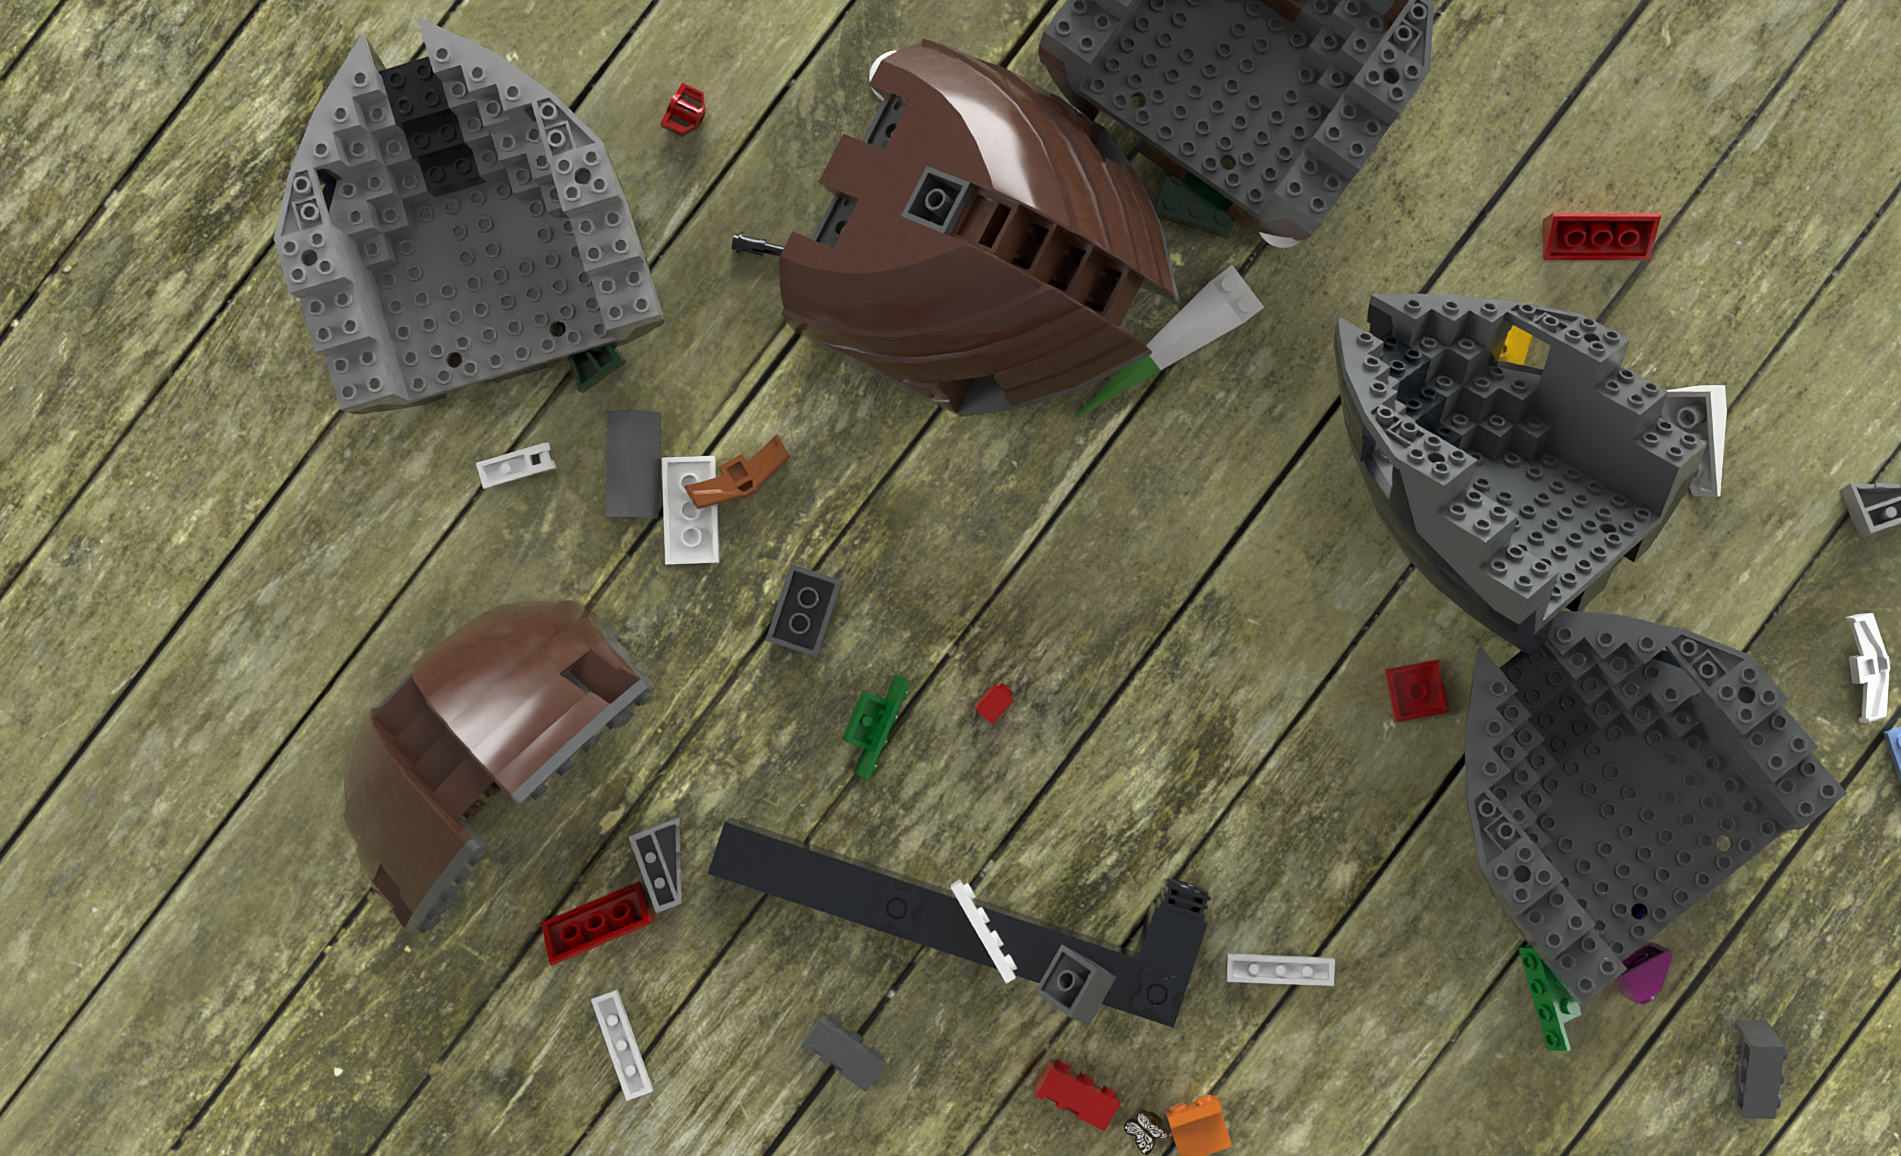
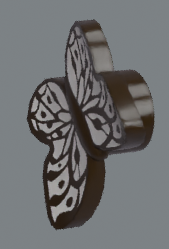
M1141 1109L1137 1114V1120L1130 1118L1124 1125V1131L1136 1137L1135 1143L1144 1155H1148L1153 1150L1157 1138L1169 1139L1173 1135L1163 1125L1162 1119L1156 1113Z

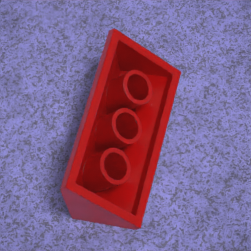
M1552 213L1543 219V259L1650 260L1661 214Z
M640 881L541 922L549 964L553 966L652 924L656 918Z

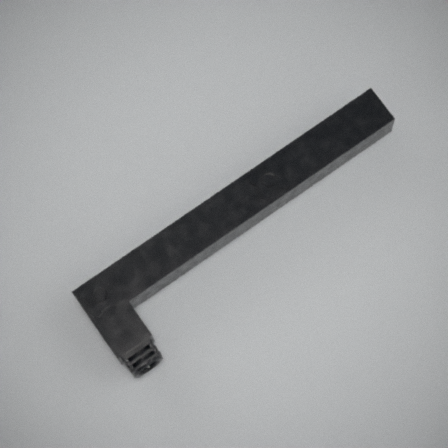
M731 817L724 822L708 874L998 970L952 890ZM1164 878V887L1160 888L1161 896L1157 897L1156 902L1151 901L1135 951L976 898L972 899L977 909L982 907L990 921L986 925L991 933L995 930L1004 944L1000 947L1004 956L1010 954L1017 966V969L1014 970L1015 976L1040 983L1062 944L1100 965L1116 977L1102 1002L1103 1005L1174 1028L1206 931L1207 922L1204 920V910H1207L1208 905L1206 903L1207 900L1210 901L1211 896L1207 890L1173 878Z

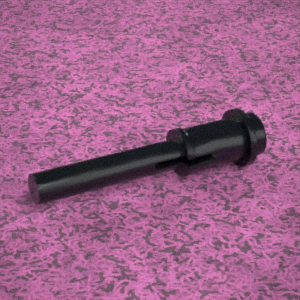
M740 232V234L734 233L731 249L736 250V253L743 251L763 256L764 253L780 256L784 246L766 243V239L744 236L743 232Z

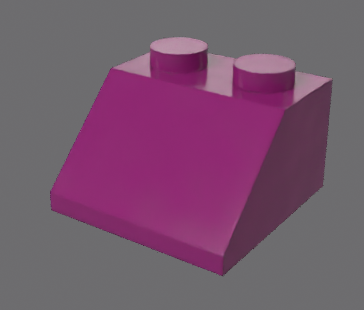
M1653 942L1632 953L1622 961L1627 970L1614 980L1621 995L1636 1004H1646L1654 1000V995L1662 991L1673 955L1671 950Z

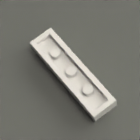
M961 880L951 884L952 891L1007 984L1016 978L1014 970L1017 969V966L1010 954L1004 956L1000 947L1004 944L996 930L991 933L986 923L990 920L982 907L976 908L972 901L976 896L968 883L963 885Z
M1229 953L1226 956L1227 982L1334 986L1335 959L1332 957Z
M618 989L593 997L591 1002L626 1101L652 1092L653 1088Z

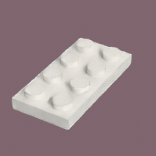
M716 456L662 458L666 565L720 563L718 504L697 509L684 489L686 485L717 477Z

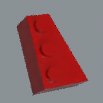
M1049 1058L1034 1084L1035 1096L1041 1100L1044 1097L1056 1103L1055 1106L1063 1111L1067 1109L1074 1113L1077 1118L1105 1132L1121 1104L1119 1098L1116 1097L1118 1093L1106 1085L1103 1088L1093 1083L1094 1079L1084 1072H1080L1078 1075L1071 1071V1065L1059 1058L1056 1061Z

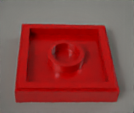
M1436 659L1385 670L1395 722L1449 712L1439 660Z

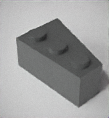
M1735 1020V1029L1740 1031V1046H1735V1054L1740 1055V1070L1735 1071V1106L1743 1119H1775L1777 1108H1780L1781 1105L1779 1088L1784 1082L1782 1066L1783 1061L1787 1059L1786 1045L1781 1042L1768 1021Z

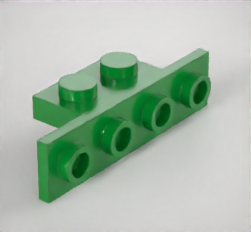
M898 675L894 676L885 699L862 690L842 737V740L863 748L854 773L866 780H869L870 775L876 770L878 756L887 744L889 730L898 718V709L902 700L908 694L910 681Z
M1531 946L1519 947L1522 964L1548 1051H1569L1571 1048L1563 1023L1582 1015L1579 1003L1575 1001L1549 968L1547 969V965Z

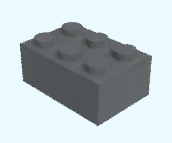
M791 564L766 641L819 657L843 581Z

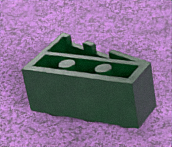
M560 322L557 325L562 336L565 333L566 327L564 323ZM608 345L605 346L607 348L606 351H603L601 348L589 349L568 356L579 392L585 393L626 363V360L616 347Z

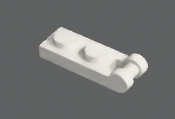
M549 442L476 463L483 489L556 469L555 461L551 460L549 451H551ZM539 454L541 463L534 465L531 456Z

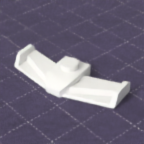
M1864 613L1845 617L1846 622L1850 623L1860 653L1849 657L1852 683H1863L1862 717H1859V723H1869L1886 718L1890 662L1874 614Z

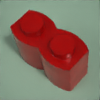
M1002 682L999 686L994 683L975 704L974 709L992 725H995L1015 702L1012 698L1015 693Z

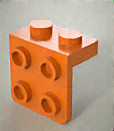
M1203 1095L1194 1102L1188 1104L1179 1103L1170 1107V1110L1165 1111L1179 1156H1206L1231 1146V1139L1222 1115L1223 1111L1216 1095Z

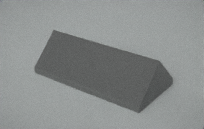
M631 409L607 411L605 518L659 519L661 412Z

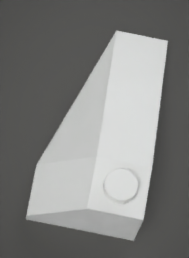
M1699 385L1666 390L1668 394L1661 411L1662 419L1671 422L1674 426L1689 434H1693L1701 441L1707 443L1697 471L1689 486L1692 496L1719 497L1721 492L1727 415L1725 385Z

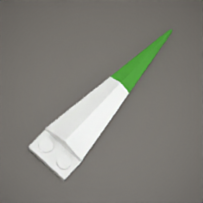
M1233 265L1210 281L1146 345L1152 351L1151 355L1123 368L1078 413V416L1088 413L1237 328L1262 310L1264 306Z

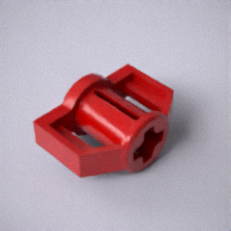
M681 83L660 122L661 127L681 137L699 128L706 113L704 93ZM686 95L702 103V108L682 100V97ZM675 116L691 125L683 127L671 121V118Z

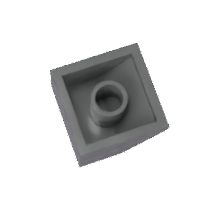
M1061 944L1035 992L1070 1018L1090 1025L1116 977L1100 965Z

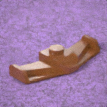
M776 434L748 462L743 454L719 466L723 476L686 485L684 489L697 509L737 498L745 499L756 493L758 487L784 464L790 456Z

